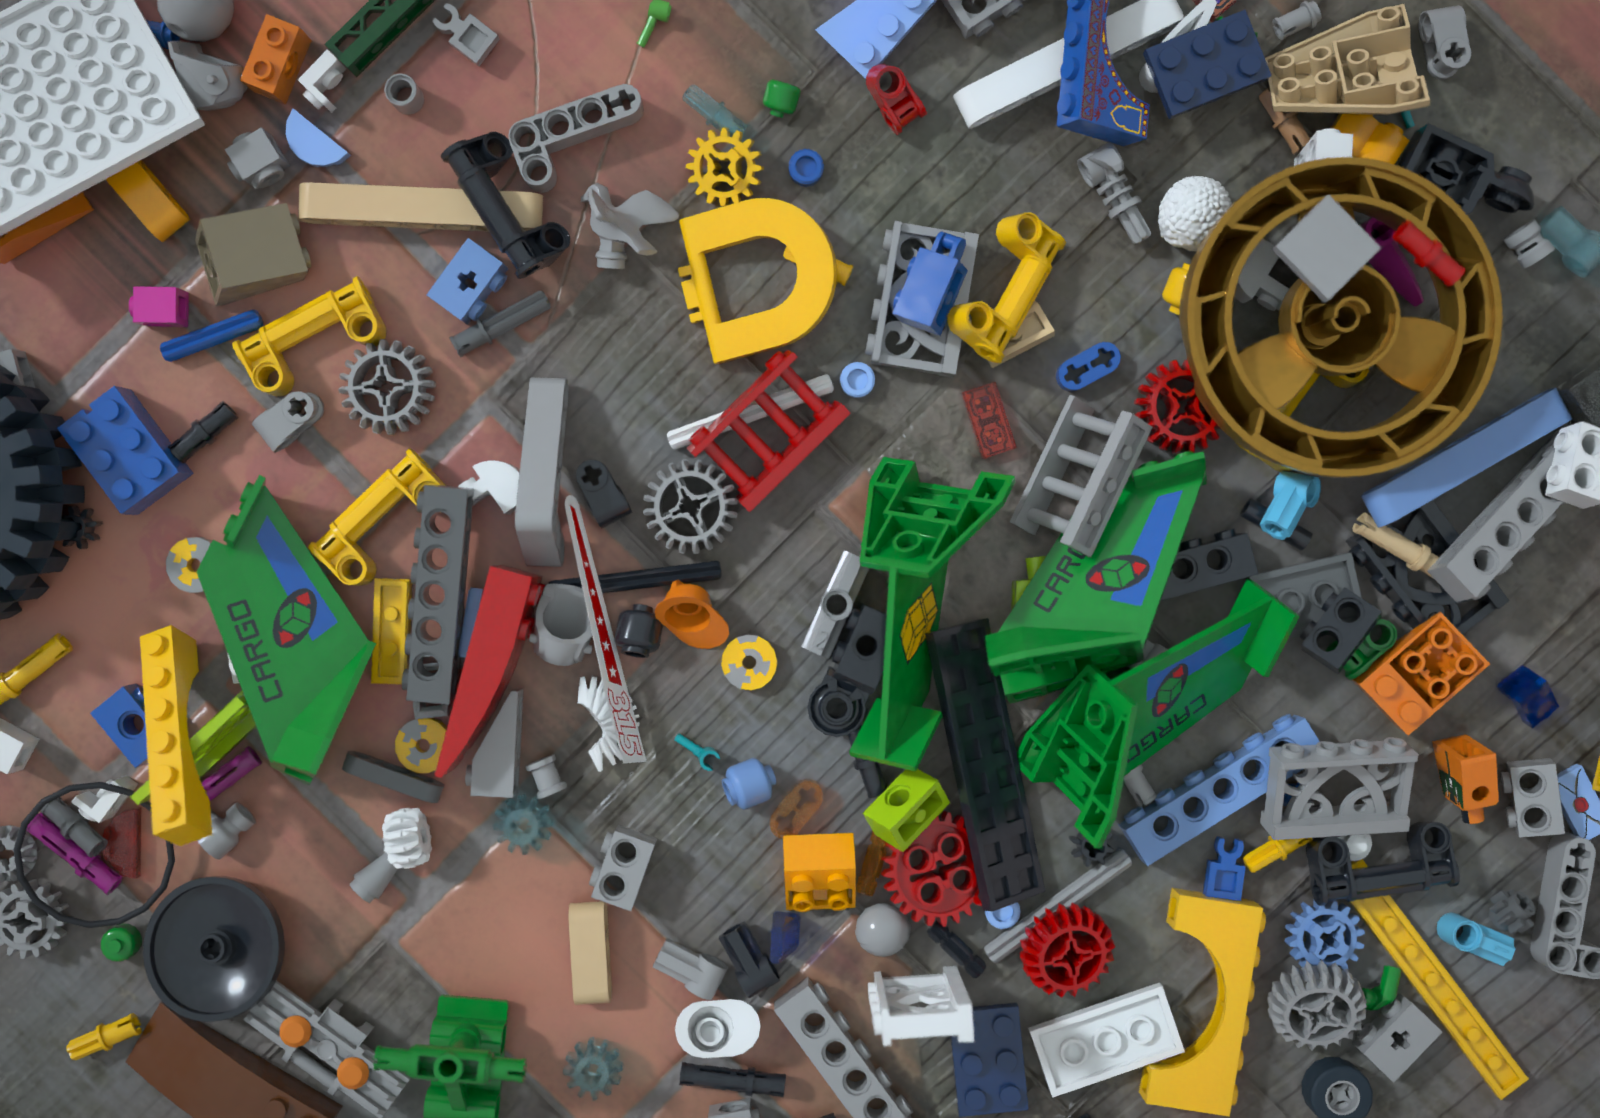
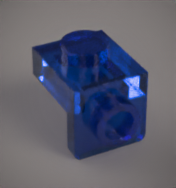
M1520 666L1497 685L1499 691L1513 701L1522 721L1532 729L1559 708L1548 681L1526 666Z

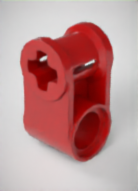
M878 64L868 71L866 76L867 88L880 108L885 122L896 135L902 133V128L918 116L923 118L927 115L922 101L913 91L904 73L899 68ZM885 72H889L892 83L887 90L883 91L880 88L879 81Z

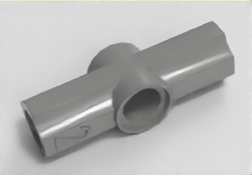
M843 550L801 647L825 658H830L869 570L868 567L860 565L859 556ZM832 595H842L846 600V608L840 614H833L827 610L826 603Z

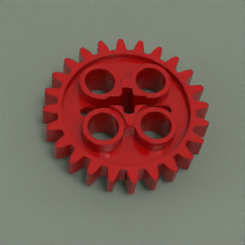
M943 811L940 820L939 816H937L904 852L887 842L885 844L892 851L891 856L881 857V860L890 864V868L881 871V875L891 878V881L883 887L887 891H896L890 898V901L894 904L903 902L899 911L906 915L912 910L911 919L917 923L924 915V923L926 925L932 926L936 917L938 923L945 927L948 916L954 922L960 923L959 912L962 911L968 916H972L969 905L974 903L982 906L981 900L978 898L979 889L966 827H963L964 817L957 815L952 821L951 813ZM952 836L954 848L948 854H943L941 849L942 842L947 837ZM920 849L923 855L922 861L919 865L911 867L909 864L910 854L914 850ZM962 855L966 856V859L960 863H952L953 861L959 859ZM937 861L944 864V866L939 868V875L930 872L937 868ZM959 870H964L966 874L964 883L955 887L953 884L955 873ZM924 873L914 881L909 880L911 875ZM932 882L934 892L930 898L923 900L921 889L925 884Z

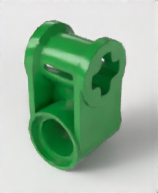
M1384 619L1378 621L1376 625H1380L1382 629L1380 639L1372 642L1369 633L1343 668L1346 671L1344 675L1348 680L1355 679L1363 674L1375 660L1395 644L1397 630L1394 624ZM1335 640L1330 644L1326 651L1336 649L1338 641Z

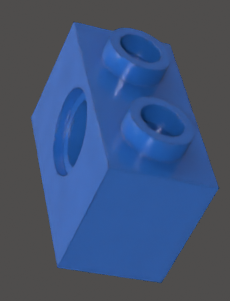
M135 683L121 687L90 714L131 764L137 768L148 764L143 686ZM136 714L143 719L144 727L142 731L137 730L134 726Z

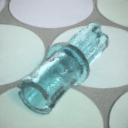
M691 85L685 91L682 97L683 101L707 119L706 125L709 126L711 124L719 131H721L722 127L729 128L730 137L737 130L743 132V134L747 130L748 125L725 108L723 101L720 103L716 102L697 85Z

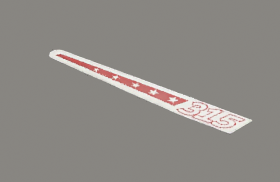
M569 495L564 503L604 692L623 764L647 762L577 499Z

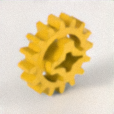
M722 127L720 136L714 130H709V140L706 141L698 137L696 141L700 146L699 150L689 149L688 151L695 158L694 163H688L685 167L694 170V175L688 179V182H698L700 186L695 193L702 195L707 192V203L709 204L714 203L717 197L721 206H727L729 198L734 203L741 202L740 194L743 193L747 197H751L753 192L749 186L751 184L760 185L761 183L754 176L755 172L764 170V166L755 164V159L759 158L762 154L760 151L751 152L750 148L754 144L753 139H747L742 142L743 132L739 130L732 137H730L729 128ZM731 143L735 147L731 148L728 152H722L715 145ZM704 158L708 161L707 173L705 175L703 174ZM717 158L722 161L730 160L731 163L728 169L731 171L730 174L732 176L719 173L722 167ZM746 159L747 172L744 177L741 173L742 162ZM721 182H727L734 189L723 192L716 190L715 187Z

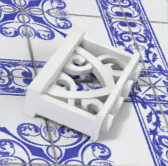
M957 966L943 967V974L882 977L881 971L874 972V982L868 983V997L872 1022L874 1024V1034L882 1036L883 1046H891V1039L957 1035L959 1042H974L972 1003ZM917 1002L930 1004L925 1008L910 1006Z

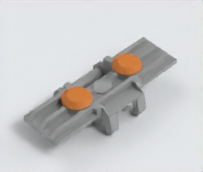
M276 980L269 993L249 1011L243 1020L283 1048L285 1052L282 1060L286 1063L289 1061L293 1062L328 1088L327 1093L333 1096L339 1089L376 1117L382 1118L411 1078L403 1072L376 1071L373 1069V1063L377 1062V1060H374L375 1052L363 1044V1042L374 1029V1026L366 1021L362 1026L356 1027L340 1016L339 1012L343 1004L337 999H334L324 1012L321 1013ZM300 1046H304L318 1056L319 1059L336 1069L337 1076L300 1050Z

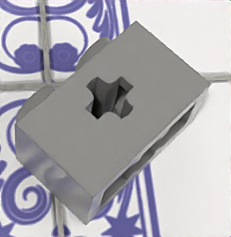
M1399 993L1392 1003L1381 1008V1013L1371 1023L1361 1027L1362 1030L1358 1031L1357 1038L1352 1044L1394 1083L1437 1039L1442 1031L1411 1001ZM1395 1032L1397 1036L1393 1039L1391 1035Z

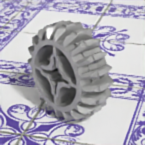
M381 339L378 344V350L374 344L366 343V355L356 349L354 356L358 361L356 363L349 360L345 361V366L352 369L350 374L341 373L339 375L340 379L348 382V386H342L338 390L340 394L349 395V398L341 403L342 406L345 408L354 407L349 414L350 419L356 420L361 418L359 426L367 429L372 425V432L376 434H381L385 426L388 435H395L396 425H398L402 432L409 431L408 419L413 424L419 425L421 420L416 413L418 411L426 415L430 413V410L423 406L424 400L430 402L435 400V396L426 393V389L436 387V382L425 380V377L430 376L433 370L431 367L420 368L425 363L426 358L421 354L413 358L415 348L409 345L403 350L402 342L397 340L392 343L390 348L388 341ZM391 359L404 363L409 369L413 380L398 379L395 368L391 366ZM380 362V365H376V375L374 378L363 382L368 370ZM386 380L399 385L394 387L393 391L388 390L390 392L389 395L375 388H381L382 384H386ZM412 393L408 404L401 411L395 413V410L398 409L400 397L404 394ZM363 395L376 396L379 401V407L383 408L384 416H378L372 412L366 405Z
M683 459L681 464L683 471L678 472L675 464L670 463L668 468L672 473L671 476L667 477L662 471L657 472L658 478L663 481L660 486L654 482H649L648 487L657 492L655 497L644 495L643 500L653 502L654 508L644 509L643 514L647 516L655 515L656 520L647 523L648 529H653L660 526L661 530L655 535L657 541L663 539L665 535L670 537L666 542V548L671 549L675 542L679 541V553L684 554L687 550V543H692L693 553L698 554L700 553L699 542H704L707 550L713 549V544L710 541L712 536L720 543L725 540L723 535L718 532L721 527L730 532L733 530V526L725 523L726 516L737 518L738 513L728 511V505L738 504V499L726 498V494L732 492L735 488L732 484L724 488L721 487L720 484L727 478L725 473L719 474L716 479L712 477L716 466L710 464L706 473L701 471L703 466L701 460H696L694 470H690L688 460ZM684 478L705 480L715 490L702 495H694L686 485ZM674 484L679 496L678 503L674 508L663 514L662 503L665 493ZM683 490L692 501H702L707 498L706 501L700 503V509H697L699 512L696 514L699 524L695 517L688 512L674 515L682 510V505H685L683 501L686 498ZM719 500L720 511L715 524L707 530L702 516L703 511L712 502ZM680 518H687L695 527L698 535H681L671 529L668 523Z
M1322 960L1317 966H1312L1306 961L1305 967L1299 969L1292 965V973L1281 972L1280 981L1272 982V991L1268 992L1267 999L1269 1017L1272 1019L1273 1027L1277 1033H1281L1286 1042L1293 1041L1297 1048L1307 1044L1311 1051H1313L1317 1045H1322L1327 1051L1328 1044L1336 1043L1341 1047L1342 1038L1353 1039V1030H1362V1020L1366 1019L1365 1008L1367 1001L1359 981L1353 978L1348 969L1341 970L1336 963L1327 968V965ZM1337 995L1342 998V1002L1335 1001V996ZM1291 1009L1297 1010L1299 1014L1292 1013Z

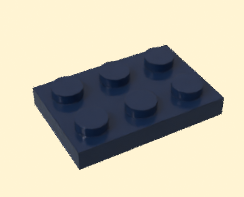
M1246 9L1147 48L1143 52L1169 119L1264 82L1272 76Z
M1017 1002L972 1007L974 1042H959L957 1035H950L959 1117L1029 1110L1019 1006Z

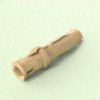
M1366 512L1357 518V521L1364 525L1360 526L1354 523L1352 528L1354 533L1363 536L1405 561L1406 566L1411 570H1420L1432 577L1427 570L1439 557L1431 553L1430 547L1422 543L1418 545L1386 525L1377 527L1373 518Z

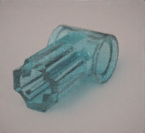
M1563 206L1557 207L1539 223L1541 227L1540 234L1545 239H1549L1553 246L1564 255L1562 262L1571 272L1581 277H1587L1600 264V233L1595 230H1587Z

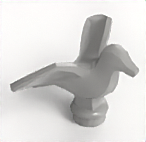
M599 183L588 187L586 193L581 196V202L590 203V225L592 230L600 237V249L595 255L597 267L625 269V259H627L624 250L625 243H628L640 255L648 256L657 253V250L643 238L639 228L642 225L666 223L679 219V213L671 205L648 190L632 195L618 207L612 205L608 187Z

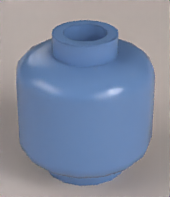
M751 758L729 767L726 771V778L722 779L723 790L729 803L732 806L736 804L743 810L768 801L772 797V786L776 784V778L770 765L764 766L756 758Z

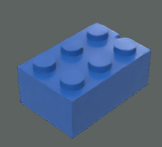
M113 386L89 404L93 411L82 409L57 428L120 514L139 515L194 474L186 462H180L168 448L171 442L131 389Z

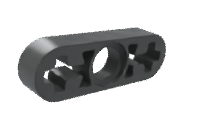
M356 751L347 752L342 766V770L351 775L430 803L439 802L444 788V784L438 780Z

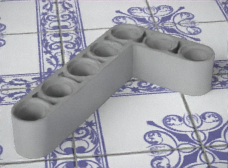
M531 377L529 382L515 511V529L526 566H563L564 537L558 516V501L568 406L567 378Z

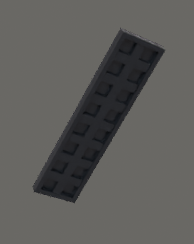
M984 618L927 632L925 636L983 911L993 912L1045 892V886L1001 676H994L988 662L985 636L992 633L989 619Z

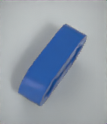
M1101 342L1068 359L1056 371L1058 385L1066 391L1073 392L1113 372L1120 364L1121 355L1119 349L1110 342ZM1098 350H1101L1103 354L1108 352L1111 354L1112 358L1108 360V368L1104 364L1094 368L1091 366L1090 362L1099 357ZM1067 366H1070L1072 370L1082 366L1086 369L1087 372L1077 377L1078 384H1075L1073 380L1068 382L1065 380L1064 376L1068 373Z

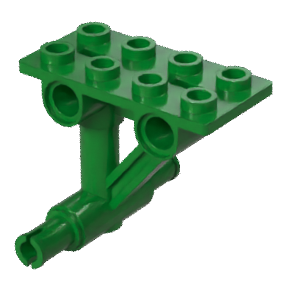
M443 994L438 998L437 1015L431 1027L430 1045L415 1044L410 1049L378 1045L374 1055V1060H377V1062L373 1063V1069L376 1071L406 1072V1075L410 1076L411 1079L431 1080V1085L425 1097L423 1118H499L502 1081L524 1083L526 1075L524 1067L527 1066V1059L504 1057L509 1011L508 1000Z

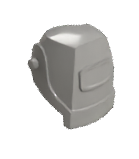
M168 42L170 57L174 61L177 76L197 110L211 111L228 108L243 98L247 90V86L240 81L244 71L243 66L204 54L201 45L198 43Z
M547 584L535 613L534 634H530L529 642L533 643L536 655L548 663L569 666L582 662L585 653L591 654L592 646L589 645L592 639V631L583 589L573 585Z

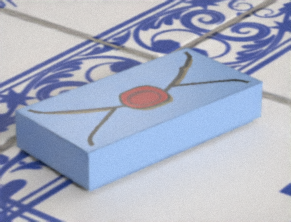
M1575 764L1557 773L1562 813L1573 834L1587 840L1600 835V800L1595 790L1592 789V784L1582 765Z

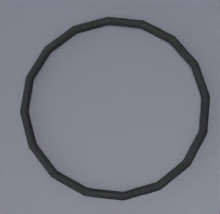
M105 782L68 785L41 799L22 821L13 849L17 879L33 904L58 921L86 928L120 925L146 912L167 889L175 863L173 843L166 841L168 863L160 887L143 906L120 918L86 921L62 915L38 898L24 876L21 847L29 823L47 803L71 791L100 788L129 797L135 793L131 789ZM146 801L140 804L151 812V803Z

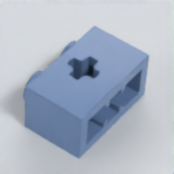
M467 238L426 295L468 325L471 319L476 321L483 314L487 306L484 302L492 291L498 292L507 280L505 273L508 268L470 238ZM467 278L477 283L474 290L464 284Z

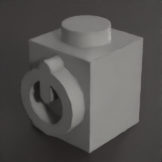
M262 127L252 133L246 132L237 136L232 141L233 145L225 149L231 159L227 165L238 181L244 180L255 189L275 184L284 177V169L290 166L273 136Z

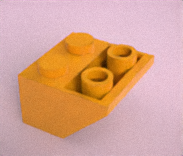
M854 834L784 835L786 911L808 912L815 909L841 911L846 908H856Z

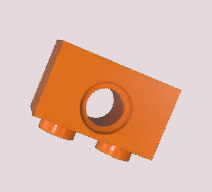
M266 14L240 81L253 92L286 105L312 40L300 27Z

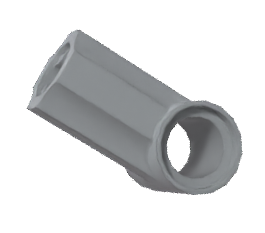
M668 938L653 964V968L684 983L687 990L706 1000L713 999L728 970V966L718 958L706 953L699 955Z

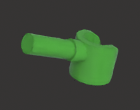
M653 0L650 3L648 19L637 42L639 46L645 47L657 20L668 22L671 13L669 2Z

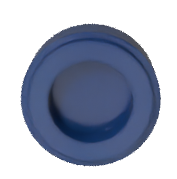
M811 149L797 151L789 161L790 177L800 186L809 187L815 185L823 175V160L817 152Z

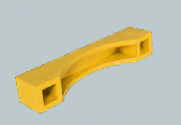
M169 625L140 636L153 835L175 845L183 846L211 836L213 833L210 800L204 790L194 763L187 727L189 691L193 679L199 672L197 642L194 638L176 627Z

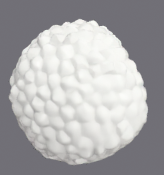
M1203 176L1186 177L1174 183L1173 187L1163 197L1159 206L1158 223L1161 237L1173 247L1197 251L1211 227L1232 205L1225 187L1221 186L1219 181Z

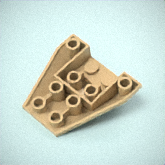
M1404 4L1366 12L1265 58L1272 75L1268 79L1273 110L1277 112L1390 115L1430 106V97L1424 75H1417L1411 53L1410 24Z

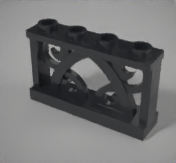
M1433 500L1411 512L1412 516L1402 532L1389 526L1390 524L1386 525L1413 542L1416 539L1418 542L1423 543V536L1428 534L1432 540L1430 546L1431 553L1435 555L1443 554L1460 536ZM1355 534L1346 540V543L1351 548L1349 552H1352L1353 560L1360 567L1365 566L1372 575L1370 582L1374 588L1382 595L1386 594L1393 603L1391 609L1402 622H1408L1412 629L1427 621L1428 616L1433 612L1436 614L1441 612L1445 615L1442 605H1448L1451 612L1450 622L1463 635L1495 609H1500L1510 601L1497 583L1492 580L1489 583L1491 586L1490 590L1483 597L1477 599L1480 603L1461 617L1457 603L1472 599L1456 602L1441 585L1442 593L1426 592L1410 587L1408 585V567L1405 561L1388 551L1384 558L1378 557L1372 550V542L1359 534ZM1474 557V563L1478 568L1477 560ZM1392 566V574L1386 567ZM1412 601L1418 602V603H1423V604L1420 606V608H1419V610H1418V608L1415 606V604H1414Z

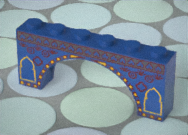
M1067 0L1068 10L1064 31L1063 63L1060 69V96L1057 103V127L1120 146H1126L1147 139L1150 104L1138 99L1126 88L1119 78L1110 57L1106 37V17L1110 0Z

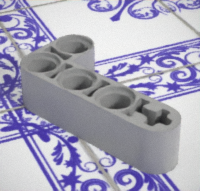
M628 84L617 85L514 123L509 130V142L520 173L528 186L539 193L548 192L555 186L557 173L550 156L551 153L638 122L644 112L643 102L638 90ZM624 99H629L631 109H624L622 103ZM606 105H611L615 116L610 117ZM596 109L602 112V117L598 122L587 123L585 121V116L589 111ZM564 121L569 124L568 130L563 135H554L552 133V128L556 123ZM532 133L535 135V141L531 146H519V140L524 134ZM538 166L546 167L548 171L544 179L540 181L531 179V172L534 168Z
M1569 832L1554 835L1548 845L1530 946L1531 955L1538 963L1554 972L1590 979H1600V948L1581 939L1596 850L1589 840ZM1569 878L1570 884L1568 888L1562 891L1563 882ZM1563 912L1564 918L1562 922L1556 926L1557 916ZM1557 947L1556 956L1550 960L1551 951ZM1591 953L1590 962L1584 965L1586 956Z

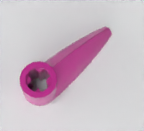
M1375 218L1360 224L1359 226L1381 247L1368 262L1413 306L1416 307L1421 304L1424 299L1415 275L1402 250L1395 240L1392 239L1395 230ZM1374 229H1376L1379 234V236L1376 237L1377 239H1374L1371 235V232L1374 231Z

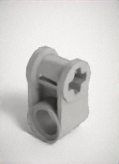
M1460 5L1423 11L1419 17L1418 28L1423 42L1428 72L1436 79H1448L1458 69L1464 67L1471 58L1465 11Z
M301 391L292 392L275 406L260 414L252 422V426L271 450L276 453L292 444L301 433L319 421L324 412V404L316 394ZM301 401L307 402V405L304 407L306 414L299 413L302 409Z

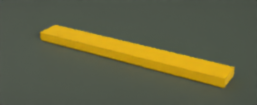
M1363 859L1351 861L1352 869L1368 867ZM1390 895L1349 902L1496 1097L1503 1100L1529 1080Z

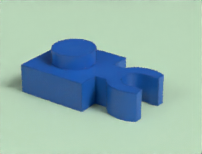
M1217 836L1214 840V849L1218 854V860L1207 859L1203 894L1206 897L1241 901L1246 866L1236 863V859L1243 853V841L1235 838L1233 848L1230 851H1225V839Z

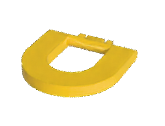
M756 198L679 220L689 265L679 267L678 272L681 278L692 276L690 280L681 282L688 310L699 308V312L689 314L691 323L704 322L714 364L736 360L792 344L810 333L827 313L833 300L837 283V264L834 250L821 226L800 208L777 199ZM760 238L776 239L784 243L793 254L797 266L796 284L790 296L773 309L722 323L705 254Z

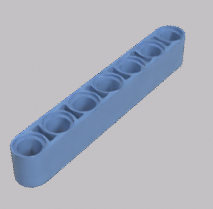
M1551 388L1528 399L1364 492L1361 497L1377 527L1388 525L1552 432L1573 418L1557 388Z

